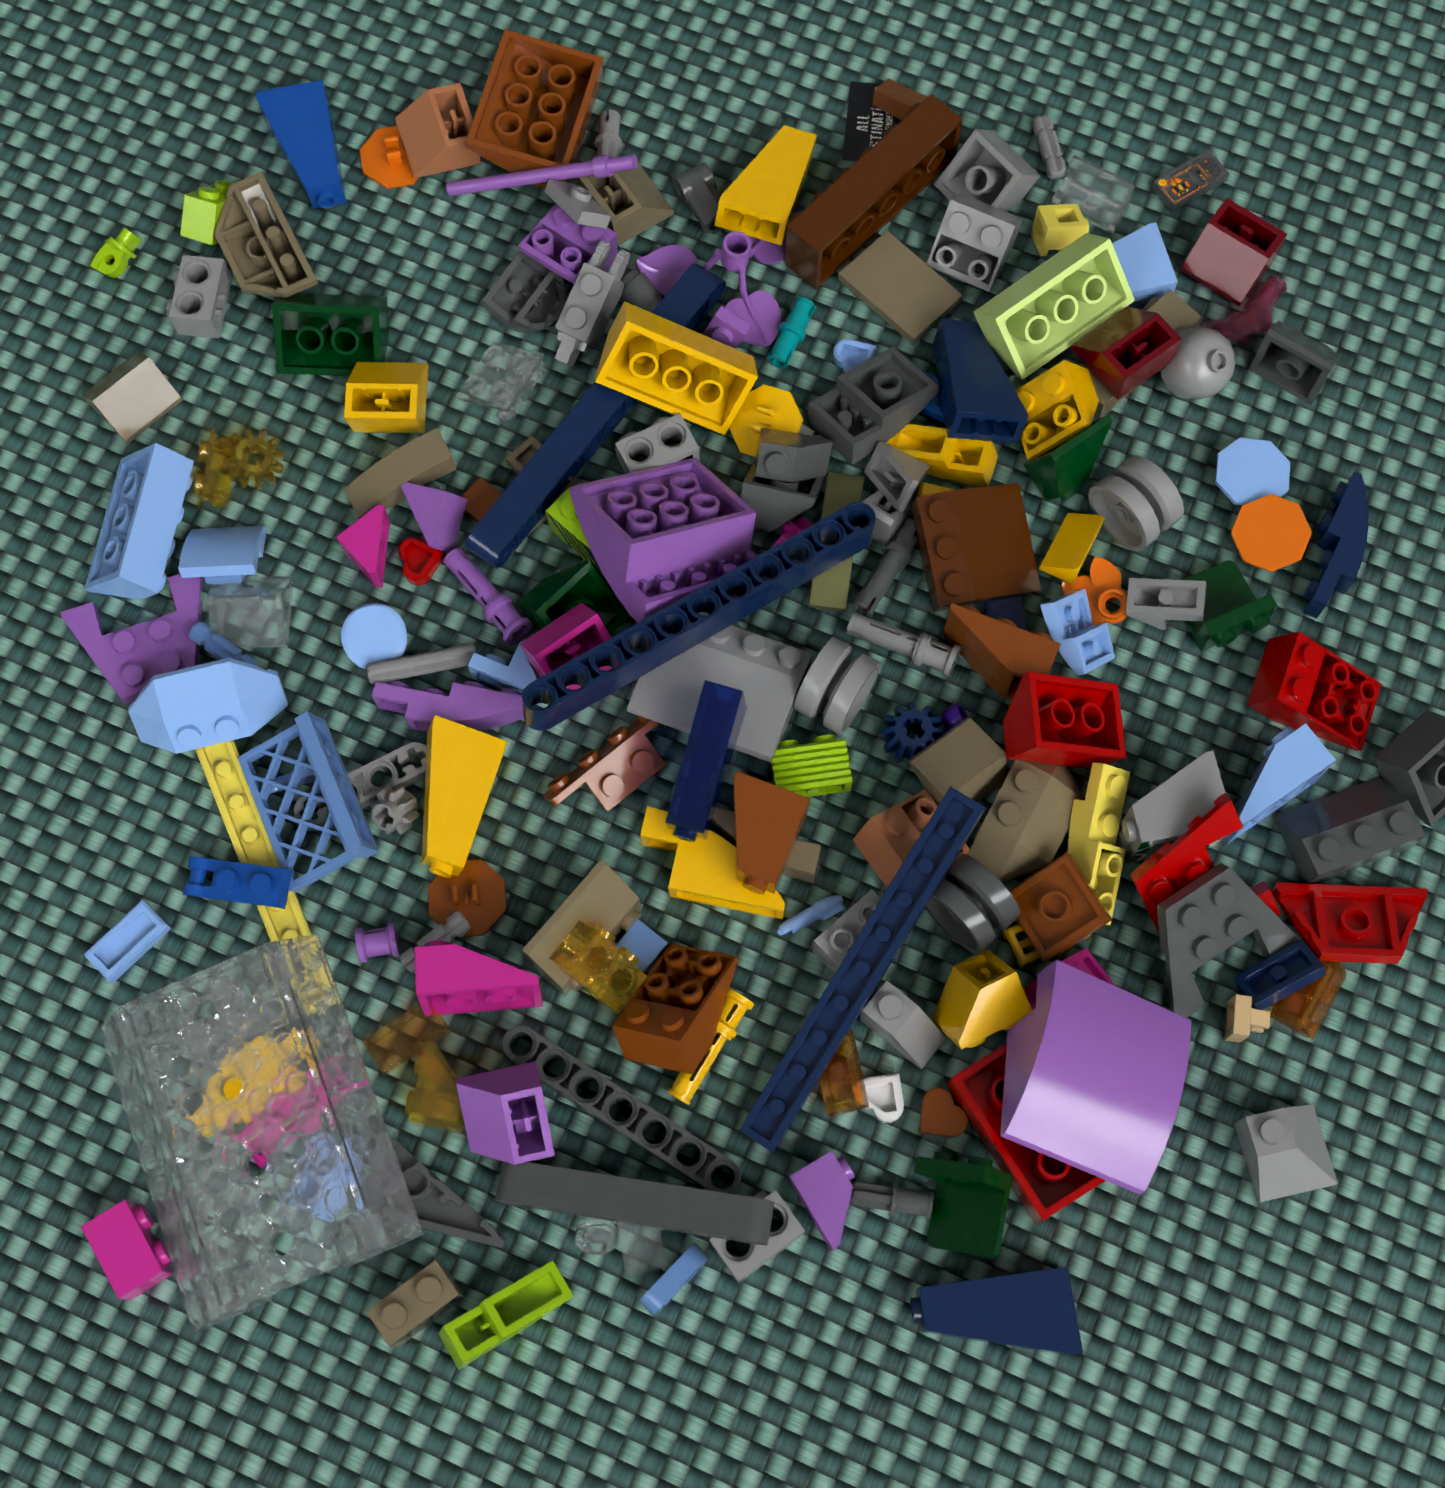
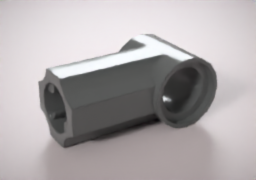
M704 162L673 176L672 182L679 200L684 206L689 205L704 232L715 234L724 230V228L714 226L720 195L717 192L716 182L708 165Z

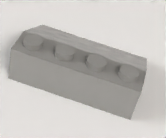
M730 625L639 677L628 704L627 712L771 762L794 711V701L809 671L813 653ZM667 630L665 632L669 634H675L678 631Z

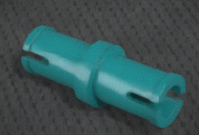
M797 297L786 321L780 323L778 328L779 336L767 356L770 364L780 369L788 367L797 345L803 343L806 337L805 329L813 312L816 310L814 302L805 297Z

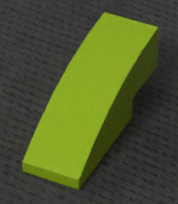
M552 1260L483 1300L477 1307L447 1323L438 1334L459 1370L531 1326L574 1296Z

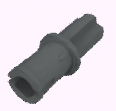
M856 1181L853 1184L851 1204L889 1211L890 1216H893L894 1212L930 1218L934 1192L899 1188L898 1184L894 1182L892 1186Z

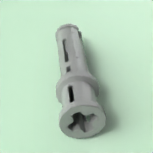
M857 612L853 613L846 632L847 635L866 640L872 644L910 657L914 665L920 667L922 664L941 670L946 677L951 676L961 651V646L955 644L951 647L932 640V636L927 633L917 636L880 621L870 619Z

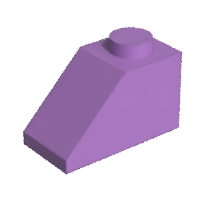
M832 1151L789 1176V1182L831 1252L837 1249L841 1242L853 1190L850 1180L855 1177L845 1158L841 1156L836 1159Z

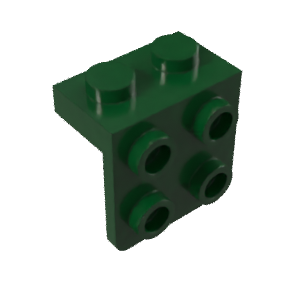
M1231 560L1224 561L1183 579L1206 581L1203 622L1184 621L1201 652L1214 646L1217 648L1223 647L1245 632L1254 633L1270 624V618L1278 607L1271 594L1256 599L1238 566Z
M934 1152V1158L917 1156L914 1173L937 1181L927 1235L928 1245L941 1250L991 1258L996 1257L1001 1248L1012 1175L993 1168V1160L969 1156L968 1163L958 1162L959 1157L943 1152Z

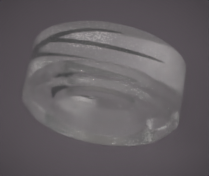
M588 1218L577 1225L575 1243L582 1251L588 1254L602 1255L612 1251L616 1246L617 1228L610 1221L601 1218Z

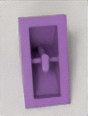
M408 482L401 485L428 546L447 553L454 550L468 499L447 491Z

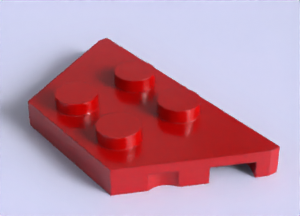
M1276 882L1272 890L1273 896L1319 961L1398 964L1401 960L1410 934L1418 920L1421 907L1428 895V890L1425 888Z

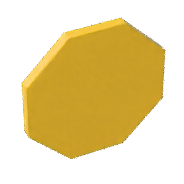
M764 384L749 392L729 429L739 451L742 454L756 458L761 428L799 434L804 419L791 392Z

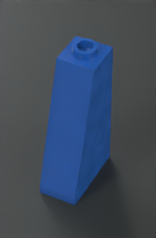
M323 80L255 92L264 120L312 208H331L337 204L347 203L330 101Z

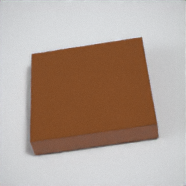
M1068 852L1009 890L1020 909L1021 914L1017 920L1043 962L1050 961L1113 920L1076 861Z

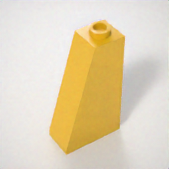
M784 125L721 195L714 226L734 232H742L747 236L782 246L787 232L786 225L792 217L811 163L817 135Z
M437 715L434 716L427 732L421 864L430 866L429 871L433 874L450 878L451 875L459 876L464 869L508 741Z

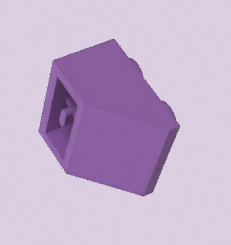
M555 204L518 245V250L575 284L584 262L589 264L593 253L602 240L611 245L610 253L602 270L606 272L612 266L618 253L617 233L608 227L603 229L577 224L560 206Z
M536 1061L455 1079L471 1152L514 1165L555 1156Z

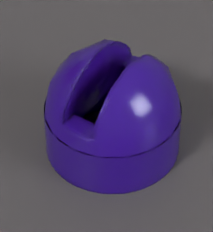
M958 702L944 710L940 716L942 719L941 724L947 722L949 724V727L944 730L945 733L968 717Z

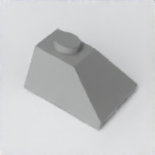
M1313 1104L1285 1107L1250 1115L1234 1123L1258 1203L1338 1184Z

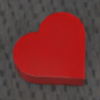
M416 537L403 540L398 548V554L403 563L404 576L410 584L416 586L427 583L445 558L442 550L429 547L427 542Z

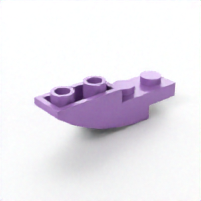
M389 681L388 684L375 682L372 698L379 709L404 713L411 730L428 732L435 715L478 731L493 729L523 719L521 692L509 688H502L501 691L489 690L483 684L474 681H465L464 684L453 682L449 696L435 688H425L424 691L410 689L407 684L399 681Z

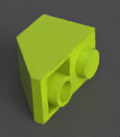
M218 180L213 185L200 186L198 190L184 194L180 236L209 245L217 244L218 241L214 233L227 199L229 185L234 183Z

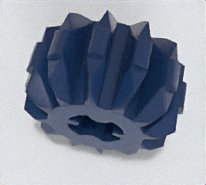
M914 701L910 703L908 711L898 704L894 709L895 716H885L883 723L886 727L881 729L880 738L887 741L883 747L885 753L896 751L894 757L896 764L900 763L904 757L910 760L945 734L943 729L938 728L942 722L941 717L934 716L929 718L931 712L929 705L925 706L922 712L917 711V705ZM911 730H914L919 735H915L914 739L906 736L907 732L910 734Z

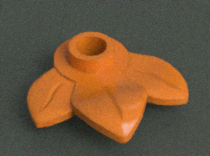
M1094 557L1090 568V577L1077 576L1073 585L1064 580L1061 582L1064 594L1086 588L1093 624L1104 622L1116 624L1128 617L1126 615L1128 593L1121 588V573L1117 567L1104 558ZM1116 599L1119 601V610L1116 612L1108 611L1105 606L1108 600Z

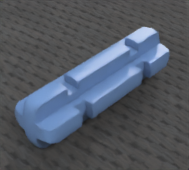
M197 622L188 634L189 639L199 646L204 645V650L218 660L232 658L257 666L256 660L248 654L242 655L241 649L219 633H212L213 629L204 622Z

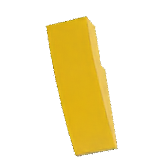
M907 424L900 432L886 442L929 465L930 467L926 473L928 475L980 487L990 485L998 460V454L993 442L947 438L946 428Z

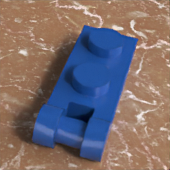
M189 856L187 868H190L191 872L189 883H184L183 895L274 908H286L292 870ZM207 871L214 872L211 886H204Z

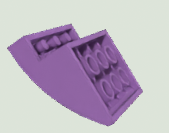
M696 458L570 487L571 499L591 552L613 592L637 623L756 557L750 548L757 512ZM760 577L764 580H770L768 577ZM736 594L729 595L731 597H741Z
M1056 959L1037 974L1036 1008L1008 1029L1000 1136L1141 1195L1146 1191L1154 1175L1174 1125L1187 1073L1191 1041V1020Z

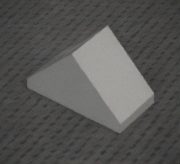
M879 441L864 473L898 512H904L915 497L920 483H922L930 466L885 442Z
M880 490L865 499L862 503L868 504L876 514L872 539L883 546L887 542L890 543L904 519L912 515L911 504L914 500L910 502L904 512H898Z

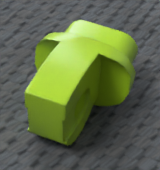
M124 227L116 238L109 237L105 241V244L95 255L90 266L111 278L121 276L127 269L130 257L133 259L137 257L134 250L142 239Z

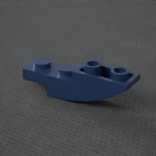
M1354 471L1347 483L1340 481L1331 498L1332 502L1337 503L1333 513L1326 511L1317 531L1323 533L1317 545L1324 549L1317 564V567L1322 569L1319 579L1314 577L1311 579L1303 595V598L1308 600L1303 613L1315 619L1318 618L1326 607L1333 590L1345 595L1355 581L1362 563L1368 534V502L1362 474Z

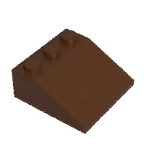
M1019 483L951 490L916 497L912 502L911 510L933 612L949 610L952 603L958 606L974 605L1042 591Z

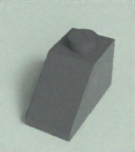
M761 428L755 459V477L796 482L826 476L833 439Z

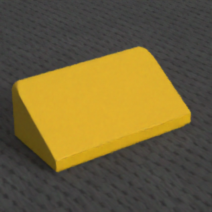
M1067 513L1039 570L1073 585L1102 527L1105 517L1094 514Z

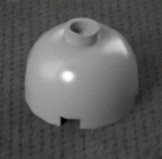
M1207 327L1186 328L1176 332L1182 338L1177 353L1171 362L1161 369V376L1167 388L1175 396L1191 400L1208 398L1223 390L1232 378L1236 364L1235 353L1230 342L1219 331Z

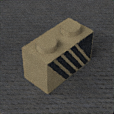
M434 1260L366 1311V1313L388 1346L399 1348L466 1296L444 1264Z

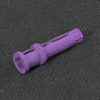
M455 548L447 554L444 564L484 609V618L499 628L503 633V640L508 645L522 640L530 632L533 623L528 617H522L513 607L514 601L511 597L500 594L462 548Z

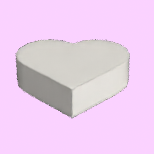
M899 1073L864 1078L858 1083L855 1090L857 1103L865 1109L873 1110L874 1116L883 1123L897 1121L904 1110Z

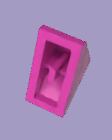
M376 505L336 537L345 555L375 587L383 588L390 519L384 505Z

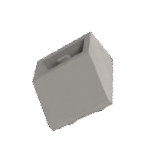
M959 193L950 199L926 264L935 270L990 292L1012 250L1024 219Z

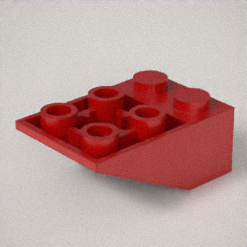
M1295 632L1268 639L1247 705L1276 723L1296 730L1306 723L1317 737L1355 751H1361L1382 684L1301 632Z

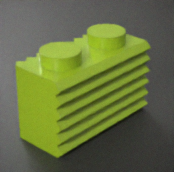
M822 735L814 738V743L799 745L796 740L779 742L770 762L773 785L809 798L851 791L853 781L845 738L836 739L835 735Z

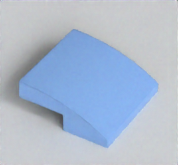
M245 526L192 529L184 542L178 569L181 577L256 574L258 557H263L266 527Z
M1086 588L1068 592L1040 605L1053 641L1061 643L1058 650L1077 675H1085L1115 659L1107 622L1093 624Z

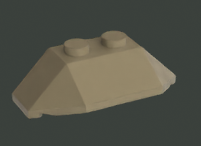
M262 171L229 185L227 199L222 208L214 235L242 292L287 298L317 285L318 281Z
M1015 760L976 835L968 855L989 869L1002 883L1037 872L1050 864L1070 827L1073 800H1083L1069 767Z

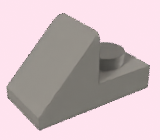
M1129 578L1126 615L1161 630L1167 629V620L1203 622L1206 581Z

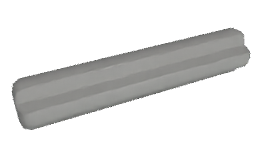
M466 644L368 663L366 665L367 678L370 684L374 685L375 682L384 683L468 666L473 654H477V651L473 644Z

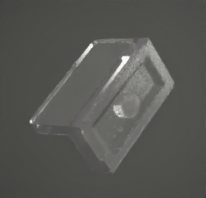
M1074 155L1070 160L1066 177L1053 196L1052 205L1078 204L1083 217L1087 218L1089 223L1113 234L1129 208L1135 184Z

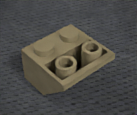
M639 163L637 169L614 172L610 177L596 178L595 175L577 178V184L592 193V198L611 215L607 227L617 233V246L674 215L672 207Z

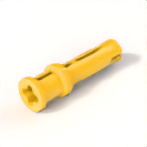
M729 988L710 1049L693 1075L683 1072L679 1073L671 1088L668 1089V1094L686 1105L691 1103L692 1097L710 1070L726 1040L731 1041L736 1037L737 1032L735 1029L746 1010H752L753 1002Z

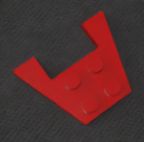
M1226 793L1213 801L1216 806L1201 818L1197 815L1187 824L1189 830L1171 844L1167 841L1130 874L1158 934L1157 905L1214 868L1205 848L1207 845L1243 828L1232 800ZM1265 881L1250 887L1277 916L1281 915L1272 892Z

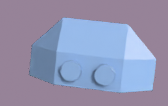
M225 658L152 676L136 700L129 706L128 712L141 742L178 754L252 736L288 706V700L277 671L271 669L264 670L250 663Z

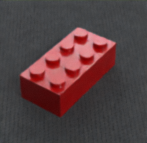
M1006 1043L951 1077L947 1087L959 1106L965 1111L968 1120L1001 1171L1012 1175L1011 1186L1037 1225L1106 1180L1000 1136Z

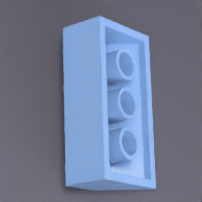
M157 443L120 460L84 590L91 593L139 600L156 595L162 590L166 582V573L164 572L166 563L175 548V540L173 538L176 526L181 522L184 515L182 504L185 493L190 489L193 482V475L191 474L193 460Z

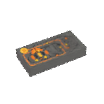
M1208 149L1154 180L1151 189L1172 213L1226 182L1229 173Z

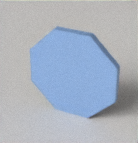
M1240 437L1217 454L1215 484L1234 505H1245L1269 494L1282 497L1288 492L1290 461L1271 441Z

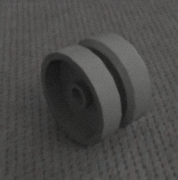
M959 853L945 874L946 879H942L925 908L950 937L965 949L980 955L996 939L993 928L1005 931L1021 913L1012 894L989 869L971 856Z

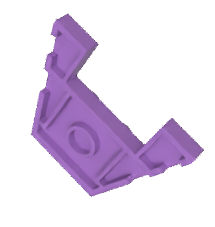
M180 574L168 577L176 612L104 635L97 607L93 602L60 612L64 622L125 704L136 700L152 676L199 665L200 646L189 639L188 634L193 626L199 622L202 615L203 602L201 601L202 586H204V577L182 578Z

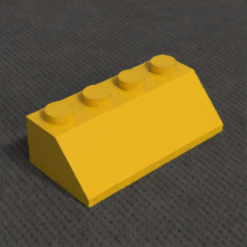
M624 301L608 332L595 376V382L671 414L677 415L680 413L682 418L725 435L756 382L758 374L754 356Z

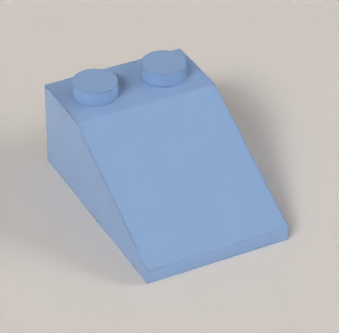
M1306 723L1295 731L1291 727L1284 729L1271 740L1272 744L1262 752L1265 758L1256 768L1236 808L1243 828L1225 836L1222 839L1225 846L1315 784L1336 761Z

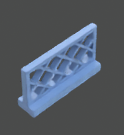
M308 711L294 718L296 724L237 757L280 868L292 870L289 891L291 892L303 889L359 857L367 859L379 852L325 719ZM299 736L303 746L297 761L284 757L289 741ZM267 755L273 757L264 779L257 776L252 762ZM282 761L295 765L288 786L274 782ZM304 768L312 770L316 777L310 794L297 790ZM272 786L286 790L278 812L271 810L267 802ZM295 794L309 798L301 820L287 815ZM318 801L325 803L329 810L324 827L310 823ZM286 819L299 823L292 845L283 843L280 835ZM308 827L322 831L315 853L300 849ZM331 835L340 837L345 849L344 853L333 859L324 857ZM302 853L313 857L308 872L297 878L293 867L298 854Z

